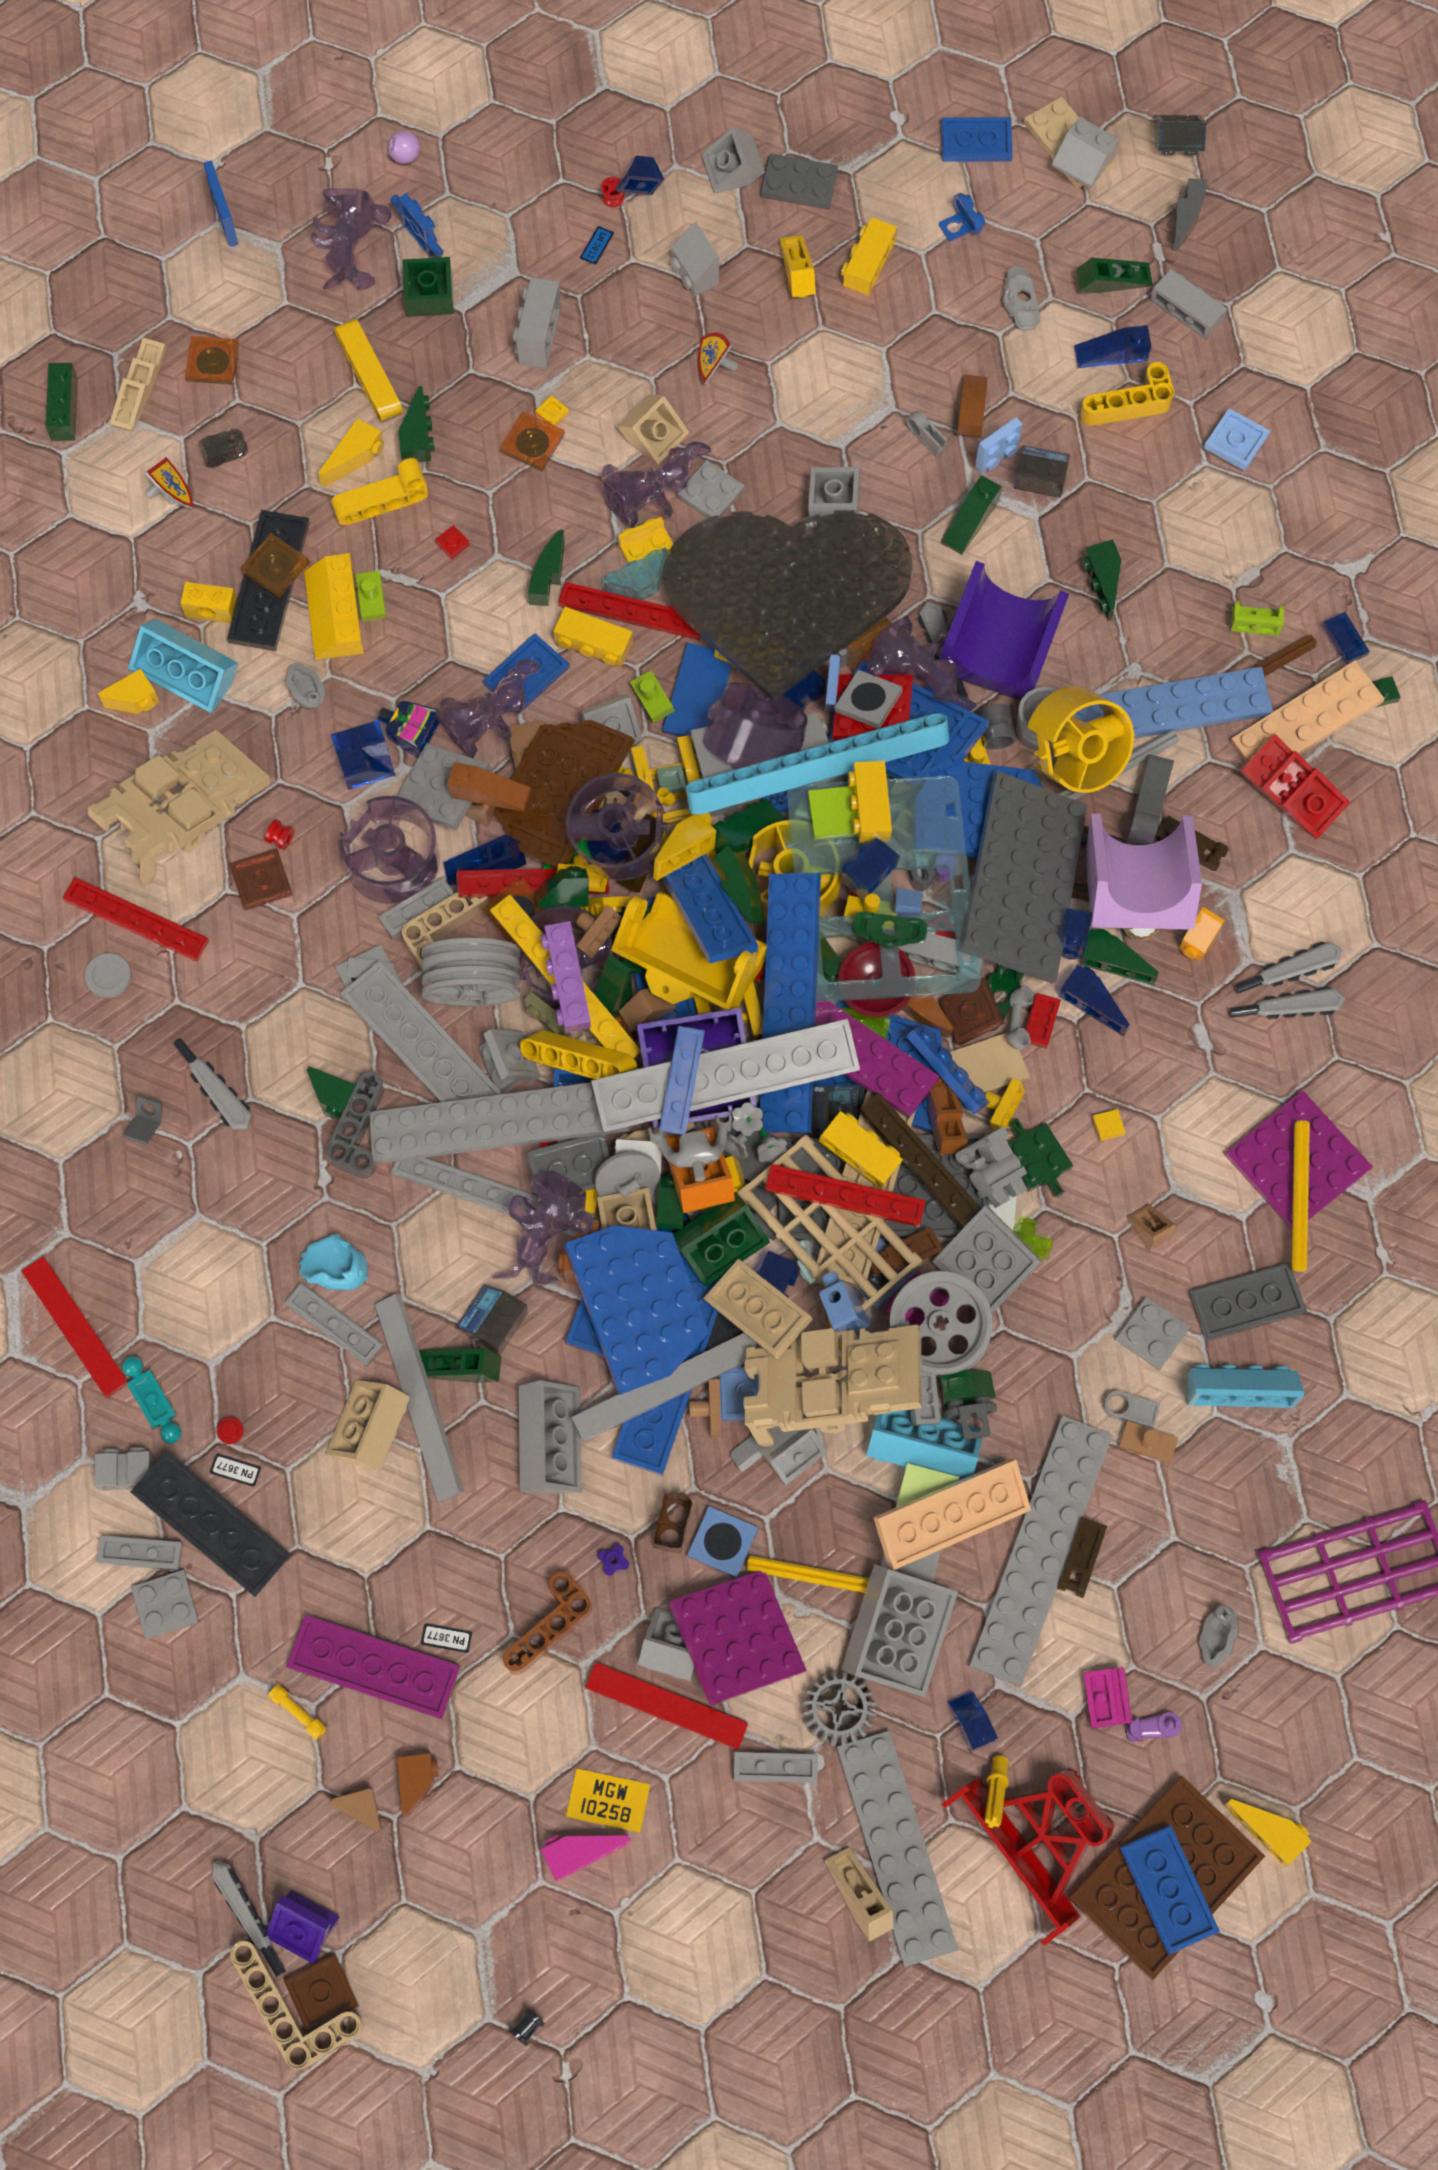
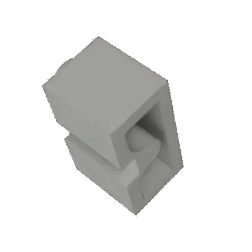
M131 1448L127 1454H119L118 1449H105L103 1453L95 1454V1487L99 1491L133 1489L154 1465V1456L149 1451H146V1448Z

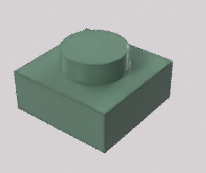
M681 765L657 769L660 788H667L673 794L686 791V783Z

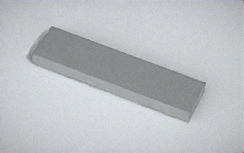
M302 1283L298 1285L284 1303L288 1308L367 1367L384 1347L381 1342Z

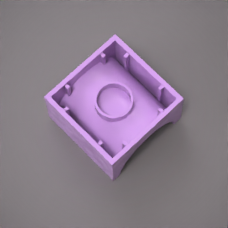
M1091 813L1085 864L1092 927L1195 929L1202 879L1193 816L1183 815L1177 829L1159 842L1148 845H1130L1112 838L1102 825L1101 814Z

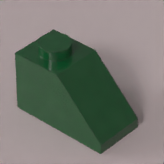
M570 866L567 869H560L535 893L537 908L589 907V877L586 868Z
M309 1066L307 1072L324 1114L335 1120L339 1117L341 1118L356 1085Z
M672 1174L661 1176L656 1228L683 1229L685 1213H683L677 1195Z
M966 1370L954 1374L940 1375L938 1382L943 1407H948V1403L954 1401H963L964 1404L973 1403L974 1399L979 1397H990V1400L996 1399L991 1372Z

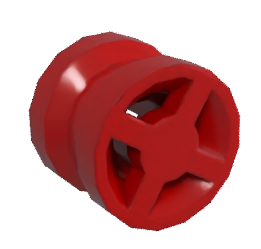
M608 177L602 182L603 203L609 207L620 206L625 200L623 181L617 177Z
M275 819L266 831L265 841L270 844L275 843L278 848L285 850L294 837L295 828L284 826L280 820Z

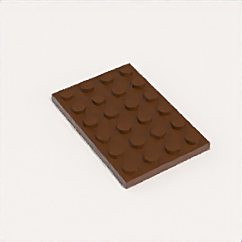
M1183 1776L1174 1783L1068 1898L1151 1981L1157 1977L1179 1951L1167 1955L1119 1848L1171 1825L1212 1915L1265 1857L1248 1838Z

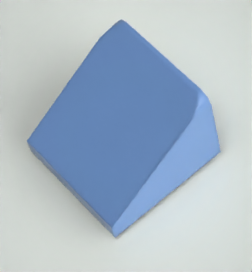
M897 888L894 913L920 916L922 891Z

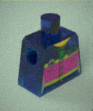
M401 701L395 712L383 707L379 712L378 721L387 724L386 734L391 742L414 757L419 758L425 745L430 743L441 722L440 711L436 708Z

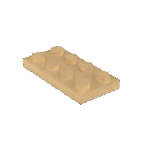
M1060 97L1025 117L1024 125L1054 160L1067 132L1079 117L1065 99ZM1114 159L1108 165V167L1105 169L1102 175L1110 171L1111 169L1115 168L1116 162ZM1065 174L1076 189L1084 186V184Z
M739 1259L703 1298L709 1305L777 1360L813 1320L808 1313Z

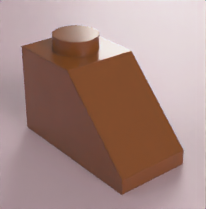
M430 1753L397 1757L403 1816H410L435 1785L434 1777H439L438 1760H433Z

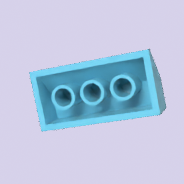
M154 619L140 626L128 669L133 672L141 669L148 680L212 713L232 685L239 663L167 624Z
M1195 1365L1187 1374L1188 1406L1295 1408L1304 1397V1390L1298 1371H1291L1290 1367L1286 1366L1275 1367L1274 1370H1264L1262 1366H1249L1246 1370L1237 1369V1366L1234 1365L1221 1366V1369H1210L1209 1365Z
M910 1410L894 1411L877 1415L866 1456L877 1461L894 1463L903 1468H906L907 1463L960 1477V1481L974 1474L982 1438L965 1440L961 1423L940 1418L941 1424L912 1426ZM967 1425L972 1432H979L980 1430H982L980 1428Z

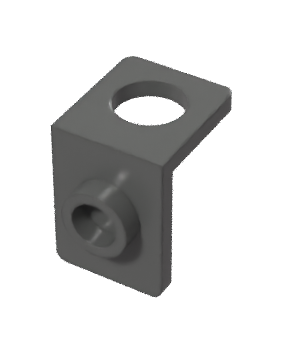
M138 1095L136 1116L124 1132V1138L147 1145L161 1125L162 1102ZM143 1104L152 1105L156 1112H147L143 1108Z

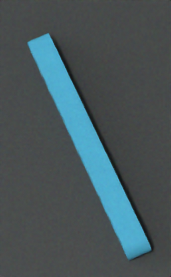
M941 713L930 714L690 782L685 787L689 811L693 814H704L853 771L854 762H888L944 746L950 740L947 716Z

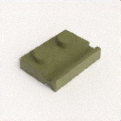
M530 992L525 998L526 1012L532 1018L542 1023L550 1032L571 1037L572 1034L570 1032L565 1033L564 1025H558L556 1011L533 992Z

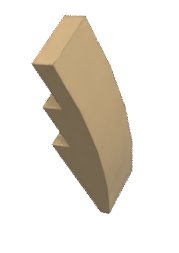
M142 338L137 358L132 360L127 379L123 378L110 419V425L130 431L134 430L160 371L168 347L166 344Z

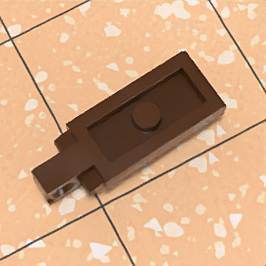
M931 1227L902 1240L923 1261L943 1250ZM893 1246L884 1249L880 1253V1256L896 1273L901 1272L909 1265ZM874 1263L871 1264L870 1271L873 1276L882 1273Z

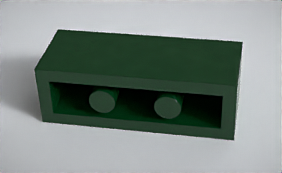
M72 362L48 363L46 429L51 441L76 440L78 377Z
M766 798L758 803L752 802L744 811H736L726 821H718L714 824L713 828L716 830L714 850L719 854L727 845L740 848L744 854L752 849L753 837L760 830L773 823L785 821L786 818Z

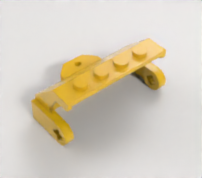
M659 892L656 895L651 912L643 919L647 909V900L637 895L634 896L626 907L611 951L646 968L645 978L651 993L671 1004H676L699 995L726 1010L739 1007L744 993L763 966L766 958V944L755 939L758 943L757 952L751 953L745 950L738 957L709 964L673 897Z

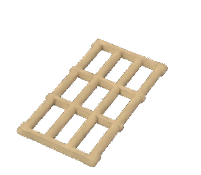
M808 1135L803 1136L792 1148L773 1163L779 1166L783 1164L784 1167L802 1171L791 1157L803 1148L830 1178L849 1181L846 1176L843 1177L820 1153ZM771 1165L738 1192L745 1203L748 1202L776 1233L777 1239L782 1240L810 1270L811 1276L814 1279L817 1278L824 1287L825 1284L822 1277L826 1275L825 1270L837 1261L870 1297L862 1305L864 1312L923 1262L921 1257L916 1252L913 1253L882 1218L865 1215L871 1223L858 1232L835 1207L813 1203L803 1210L792 1197L774 1193L796 1217L787 1226L783 1227L752 1193V1190L762 1181L765 1184L767 1183ZM820 1206L851 1238L840 1249L809 1217ZM800 1223L805 1226L831 1255L820 1266L789 1233ZM875 1227L909 1263L899 1274L892 1269L864 1238ZM855 1244L890 1281L879 1291L844 1255Z

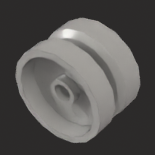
M1051 687L1035 688L1027 692L1020 702L1015 723L1016 733L1022 743L1031 749L1039 750L1037 734L1027 728L1030 718L1038 705L1058 689ZM1049 741L1050 750H1053L1052 742Z

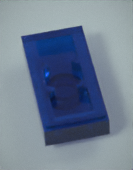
M1346 612L1324 621L1323 627L1346 665L1368 656L1370 651Z

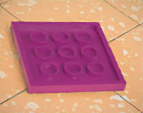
M1303 1090L1225 1153L1226 1158L1291 1229L1293 1227L1294 1126L1296 1121L1302 1120L1310 1123L1308 1221L1373 1168Z
M758 1571L669 1602L710 1706L795 1677L807 1671L766 1573Z

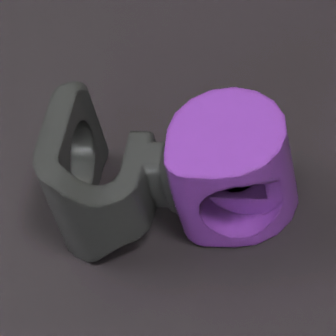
M940 854L936 858L933 867L925 866V877L922 879L918 875L915 861L911 860L908 875L913 889L922 892L927 890L931 886L933 878L939 883L951 880L954 877L957 862L952 855Z

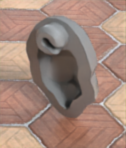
M298 663L290 665L285 682L292 693V698L299 705L308 709L320 706L324 700L325 690L315 670L308 669Z
M1220 1605L1204 1622L1199 1645L1203 1651L1205 1664L1209 1667L1219 1666L1226 1657L1232 1654L1235 1640L1239 1636L1238 1617L1234 1610L1227 1605Z

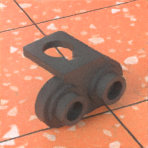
M990 1397L976 1398L973 1405L967 1406L964 1405L963 1401H954L948 1403L944 1417L945 1420L960 1419L965 1440L988 1437L991 1432L987 1415L997 1412V1405L990 1401ZM971 1417L979 1418L983 1423L982 1430L972 1432L967 1426L968 1420Z

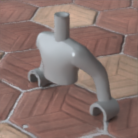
M728 1114L729 1121L726 1123L720 1122L719 1116L716 1117L718 1135L714 1146L709 1144L706 1133L701 1131L690 1132L680 1136V1149L677 1153L667 1143L665 1131L653 1134L651 1127H649V1138L652 1143L658 1144L664 1157L676 1167H693L695 1181L701 1182L705 1180L703 1165L716 1162L725 1149L727 1132L733 1128L732 1116Z

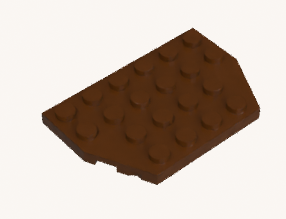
M585 720L584 723L577 724L566 722L558 725H540L511 778L515 782L531 787L525 811L496 807L493 812L502 823L506 832L512 837L518 849L524 855L557 869L558 864H569L635 739L593 720Z

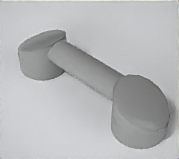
M1026 985L1015 989L1010 997L1012 1013L1010 1032L1007 1033V1038L1019 1050L1030 1046L1028 1032L1024 1028H1020L1022 1008L1034 1003L1033 991Z

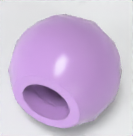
M409 131L394 133L389 142L390 156L400 164H409L415 161L420 152V143L417 137Z

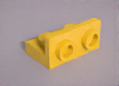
M662 517L649 519L643 525L636 528H628L618 535L619 548L631 570L675 552V546L664 528Z
M631 896L589 898V907H580V915L586 912L594 919H597L607 905L616 912H622V907H627Z

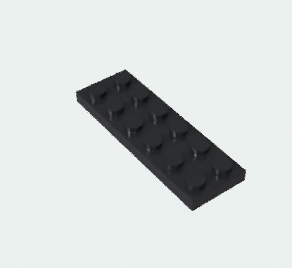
M261 510L227 636L228 643L271 651L277 650L310 524L309 518ZM273 552L287 555L293 564L290 576L278 583L266 581L259 573L260 561L264 556Z
M167 1450L130 1491L133 1496L253 1597L259 1594L291 1556L290 1553Z

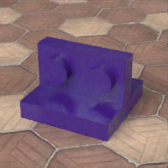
M291 1890L286 1897L282 1895L278 1900L267 1930V1936L272 1942L315 1964L320 1956L324 1942L337 1925L339 1916Z

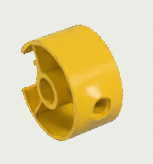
M1080 686L1061 688L1047 696L1035 709L1027 726L1028 729L1037 734L1039 750L1035 751L1034 755L1041 760V765L1037 763L1033 766L1064 787L1079 793L1095 792L1111 784L1125 769L1133 750L1134 729L1125 710L1101 695ZM1095 704H1100L1104 717L1101 716L1088 722L1073 716L1079 710ZM1049 741L1052 742L1054 757L1058 756L1054 770L1052 766Z
M780 821L763 828L753 837L749 859L752 871L755 858L767 849L775 846L778 855L774 860V864L761 862L758 876L769 878V874H821L820 894L823 895L820 897V920L830 910L840 891L843 871L835 845L831 839L814 840L812 825L801 821ZM785 844L802 845L814 850L823 857L830 869L809 864L806 855L796 849H786ZM769 887L761 894L764 922L766 923L768 918Z

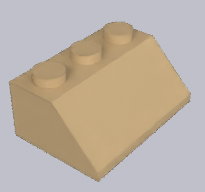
M356 1380L325 1454L364 1469L380 1471L386 1461L392 1440L397 1434L401 1418L406 1412L410 1396L388 1384Z

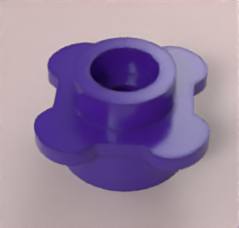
M615 1545L613 1549L608 1551L602 1550L598 1554V1559L603 1562L605 1567L604 1573L607 1576H612L620 1570H627L629 1567V1561L625 1559L623 1555L624 1549L621 1545ZM612 1558H616L615 1563L611 1562Z

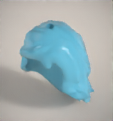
M337 1233L330 1234L329 1237L319 1241H313L312 1244L307 1246L306 1252L301 1254L303 1259L299 1262L301 1265L299 1273L308 1283H314L329 1290H355L362 1286L368 1278V1262L364 1253L356 1250L351 1243L346 1242Z

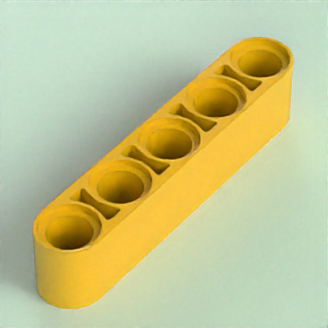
M355 318L334 327L337 339L379 421L383 422L402 414L403 409L358 320Z
M545 1030L532 1034L520 1043L522 1055L530 1061L595 1080L637 1070V1064L629 1054Z

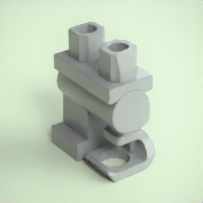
M1005 1127L988 1134L956 1153L957 1162L968 1169L973 1168L974 1171L970 1175V1180L975 1188L979 1190L977 1194L980 1199L987 1196L994 1208L1010 1200L1003 1187H1007L1012 1198L1027 1190L1022 1176L1027 1174L1024 1166L1021 1167L1018 1157L1012 1152L1005 1137L1009 1135ZM975 1150H978L981 1158H975Z

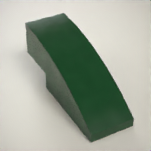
M558 530L549 540L535 564L528 590L529 605L549 606L551 585H561L565 546L564 530Z
M727 845L714 858L727 876L721 883V886L749 923L761 925L764 923L763 905L755 875L741 849Z

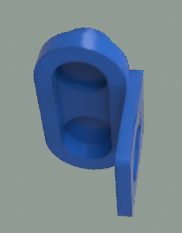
M958 193L954 195V205L958 213L939 222L940 229L950 242L970 232L973 235L979 234L986 224L982 213H976L973 210L974 203L969 194ZM962 222L963 224L961 229L955 233L950 232L947 228L950 223L959 224Z

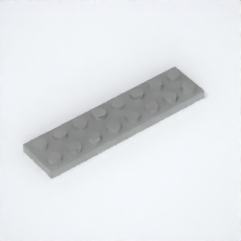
M380 960L341 992V996L439 1103L503 1094Z
M890 1731L857 1740L855 1744L853 1742L847 1743L845 1747L842 1745L837 1746L881 1894L893 1910L894 1929L892 1930L903 1966L907 1967L958 1951Z

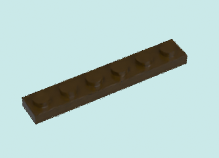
M880 1093L876 1094L858 1110L881 1138L900 1153L899 1157L903 1159V1163L961 1229L978 1214L982 1208Z

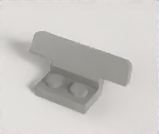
M779 1426L773 1428L774 1445L772 1447L758 1445L752 1435L732 1451L731 1457L741 1472H743L763 1456L769 1462L780 1481L786 1485L825 1455L827 1451L813 1429L783 1432Z

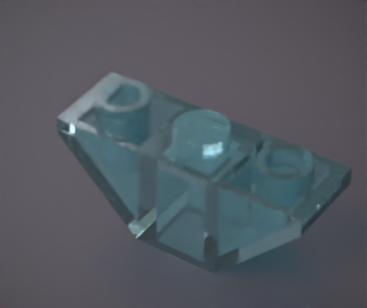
M667 548L653 550L646 557L638 561H631L618 571L607 573L601 579L602 591L640 600L658 593L668 565Z

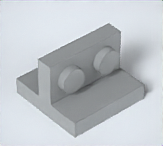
M628 693L581 710L583 715L580 718L581 723H584L585 720H593L632 736L635 739L634 743L642 741L636 715Z
M490 1029L483 1034L486 1042L479 1049L492 1082L502 1093L520 1081H535L541 1077L536 1063L526 1059L520 1051V1043L526 1038L523 1031Z

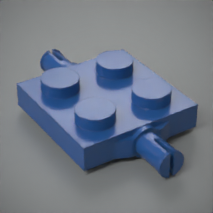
M407 193L400 197L399 195L392 196L390 202L401 215L403 226L429 257L433 255L435 257L442 256L444 250L437 243V238L434 234L435 224L430 216H425L422 213L421 206L417 200H412Z

